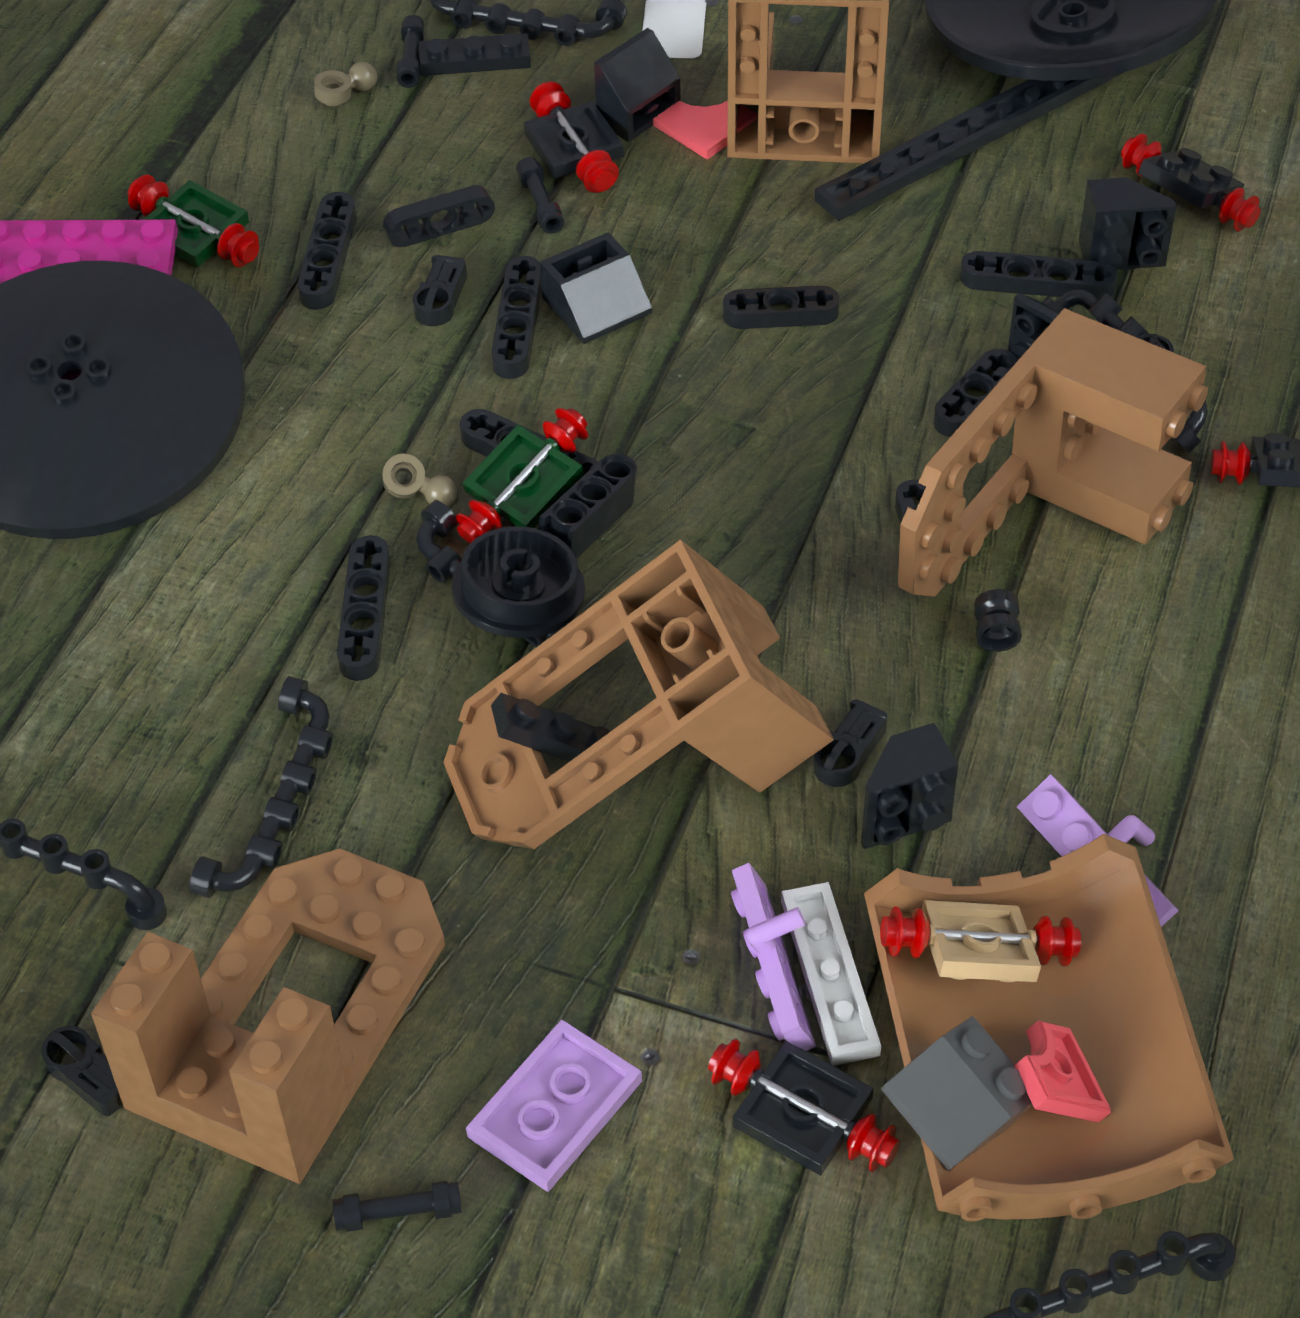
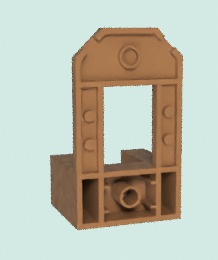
M728 0L727 158L864 164L878 157L880 153L889 0ZM769 4L849 7L845 73L773 70L774 12H769ZM739 104H742L758 113V119L737 133Z
M1064 308L926 464L918 482L926 486L917 509L908 507L900 524L898 587L914 595L935 597L946 583L951 584L955 581L962 564L969 556L974 557L977 555L983 545L984 538L992 529L997 530L1002 525L1010 507L1014 503L1019 504L1027 492L1146 545L1156 531L1163 532L1175 507L1177 505L1183 506L1192 492L1193 482L1189 481L1192 462L1162 450V447L1171 437L1177 438L1192 410L1197 412L1203 406L1208 394V387L1204 386L1207 366ZM1015 419L1012 455L965 508L966 499L963 497V483L967 473L976 462L982 463L985 460L991 445L999 436L1003 437L1009 432Z
M680 539L466 700L458 719L463 723L457 743L456 745H449L443 763L472 834L483 840L535 849L682 741L687 742L761 793L834 739L816 705L761 664L757 655L780 639L764 606ZM628 639L657 697L552 775H550L540 751L498 737L491 704L500 693L518 699H528L539 706Z
M336 849L274 868L202 978H200L193 949L147 931L91 1012L124 1109L301 1184L445 946L444 935L424 881L342 849ZM294 932L372 963L335 1024L330 1005L283 987L254 1033L234 1025Z

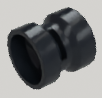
M993 589L981 593L974 603L975 617L978 621L976 626L978 644L983 649L995 652L1014 648L1020 643L1022 638L1021 625L1017 619L1020 613L1017 596L1013 592L1004 589Z

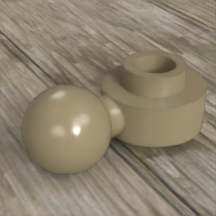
M363 61L353 64L348 74L336 70L321 72L314 79L315 98L327 106H339L351 98L352 88L362 92L372 89L377 82V72L370 63Z
M405 453L394 455L384 465L382 473L383 485L394 497L406 499L421 492L429 504L434 500H439L448 507L457 499L458 488L455 481L446 475H436L432 478L426 477L423 464L413 455ZM405 471L411 475L412 479L408 484H400L396 481L395 476L399 472Z

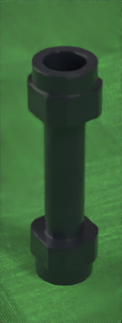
M417 15L405 17L401 25L404 49L403 59L397 62V82L406 88L416 86L420 80V63L417 57L419 41L424 40V21Z
M533 157L523 158L516 166L520 183L524 188H529L537 206V221L540 227L546 233H556L564 226L562 211L556 202H551L543 184L544 175L540 163Z
M447 1181L433 1182L431 1191L361 1201L359 1193L343 1195V1198L332 1200L336 1231L346 1229L347 1232L363 1230L364 1221L435 1212L436 1219L452 1217V1214L462 1213L458 1181L450 1183Z

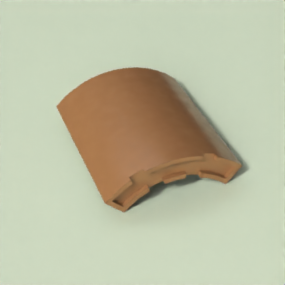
M1106 834L1100 835L1090 843L1069 854L1049 861L1051 870L1023 878L1021 871L1002 875L979 877L977 886H953L951 878L925 876L897 868L864 893L904 1068L940 1037L974 1016L1015 1065L1026 1055H1031V1045L1026 1030L1035 1022L1042 1021L1071 1029L1111 1108V1113L1098 1123L1036 1110L1032 1105L1008 1129L950 1171L945 1168L921 1138L938 1211L961 1215V1218L965 1221H979L985 1218L1004 1220L1038 1219L1072 1215L1075 1219H1088L1098 1215L1103 1209L1151 1197L1186 1183L1207 1181L1216 1174V1169L1234 1160L1137 849ZM924 900L1015 905L1020 908L1027 930H1033L1042 916H1048L1052 926H1059L1063 917H1069L1074 927L1080 930L1081 949L1079 955L1073 957L1067 967L1060 965L1057 956H1051L1047 965H1041L1037 982L1016 981L1007 983L999 980L969 978L956 980L950 977H939L929 945H927L919 958H913L908 947H901L899 954L896 957H892L888 946H882L880 927L883 917L890 916L894 906L900 908L903 917H911L915 908L922 909Z

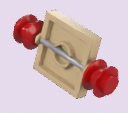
M924 900L922 909L915 908L911 917H903L900 908L894 906L890 916L883 917L880 927L882 946H888L892 957H896L899 954L901 947H908L912 957L919 958L927 945H929L939 977H950L956 980L969 978L999 980L1007 983L1016 981L1037 982L1041 965H1047L1051 956H1057L1060 965L1067 967L1071 963L1072 958L1079 955L1081 949L1080 930L1074 927L1069 917H1063L1059 926H1052L1050 918L1042 916L1033 930H1027L1020 908L1015 905Z

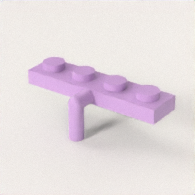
M1051 774L1017 806L1061 856L1079 849L1102 834L1125 843L1133 838L1142 846L1152 844L1155 839L1153 830L1134 815L1126 816L1107 834ZM1145 875L1162 927L1179 910Z
M747 863L732 870L737 889L731 891V896L738 913L742 918L746 917L749 929L743 931L747 947L754 958L758 957L761 969L755 971L758 985L765 998L771 999L774 1011L768 1013V1019L779 1041L786 1039L789 1043L807 1051L816 1047L782 938V935L805 926L806 922L799 907L775 916L766 884L751 864Z

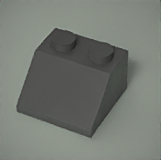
M974 1016L940 1037L881 1088L948 1171L1008 1129L1033 1105L1027 1094L1020 1072L1015 1069L1013 1062Z

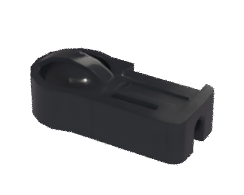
M443 255L432 256V267L425 282L420 283L418 290L413 295L414 315L421 324L439 326L447 323L453 317L455 305L467 279L466 261L462 258ZM434 302L445 304L439 308L432 309Z
M852 700L849 712L835 732L830 730L834 740L814 754V774L818 780L832 787H843L851 784L857 778L861 767L886 733L887 713L863 701ZM840 755L848 757L853 762L847 768L833 769ZM825 756H828L825 764H823L821 760Z
M64 1026L51 1032L44 1040L41 1049L43 1060L51 1076L66 1084L102 1115L110 1116L120 1108L118 1103L120 1095L101 1046L92 1040L85 1030L77 1026ZM73 1043L84 1045L86 1047L85 1053L83 1054ZM62 1047L75 1062L67 1065L57 1064L52 1061V1057Z

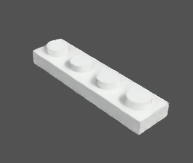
M829 882L782 891L781 903L784 912L799 907L806 922L805 926L791 931V936L831 1065L836 1066L879 1057L881 1054V1043Z

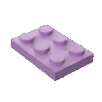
M561 1019L466 1127L467 1137L549 1192L641 1084L642 1071Z

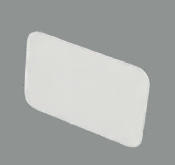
M646 0L643 30L649 28L654 31L669 58H696L702 53L706 1Z

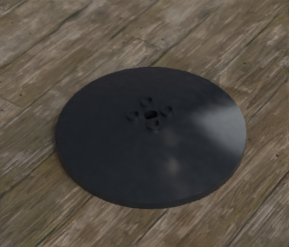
M925 0L928 24L932 33L948 51L965 62L1004 76L1041 81H1069L1123 73L1143 67L1174 53L1192 41L1207 27L1216 14L1221 0Z
M115 261L62 263L21 274L0 284L1 530L28 537L47 539H74L118 531L160 514L182 500L211 474L227 452L240 425L246 387L244 368L237 342L227 322L209 300L186 283L164 272L145 266ZM69 371L81 372V375L74 380L61 379Z

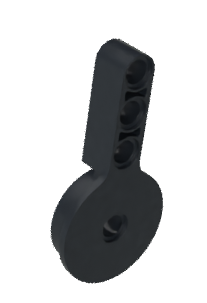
M611 454L602 458L540 516L539 529L518 526L504 527L484 533L473 540L466 548L452 578V598L459 612L480 629L496 635L514 638L546 635L570 623L581 610L585 595L584 578L578 568L577 558L632 506L637 473L635 461L622 454Z

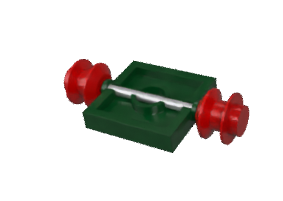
M148 174L140 176L129 186L128 204L131 209L142 212L145 216L143 220H176L178 234L175 240L174 255L198 268L216 251L223 260L231 259L232 264L236 267H243L257 257L259 252L258 235L252 230L245 231L244 228L249 223L247 210L191 180L186 182L170 197L167 184L161 181L156 182L155 178Z
M557 408L555 410L557 422L545 421L542 425L546 438L545 441L518 424L462 483L465 492L477 500L469 502L471 513L468 516L460 513L456 515V520L459 524L457 531L465 541L470 544L477 537L490 530L503 528L500 515L518 527L535 528L539 524L540 516L583 477L582 465L562 453H574L576 451L574 440L576 438L586 440L589 437L586 429L588 426L587 421L579 412L572 408L568 410Z

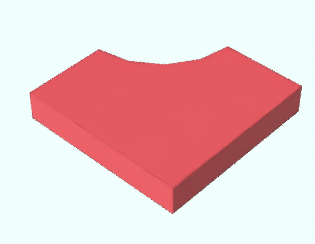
M678 101L653 118V126L708 160L727 147L728 101L706 107L693 106ZM739 104L737 133L758 119V113L742 104Z
M1037 1021L1028 1028L1026 1034L1031 1045V1055H1026L1014 1067L1020 1072L1034 1108L1098 1123L1111 1113V1108L1071 1029L1042 1021Z

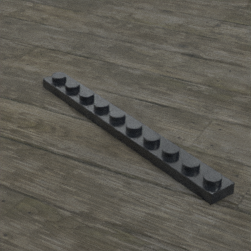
M1123 73L1069 81L1028 79L815 189L814 201L836 220L840 221Z

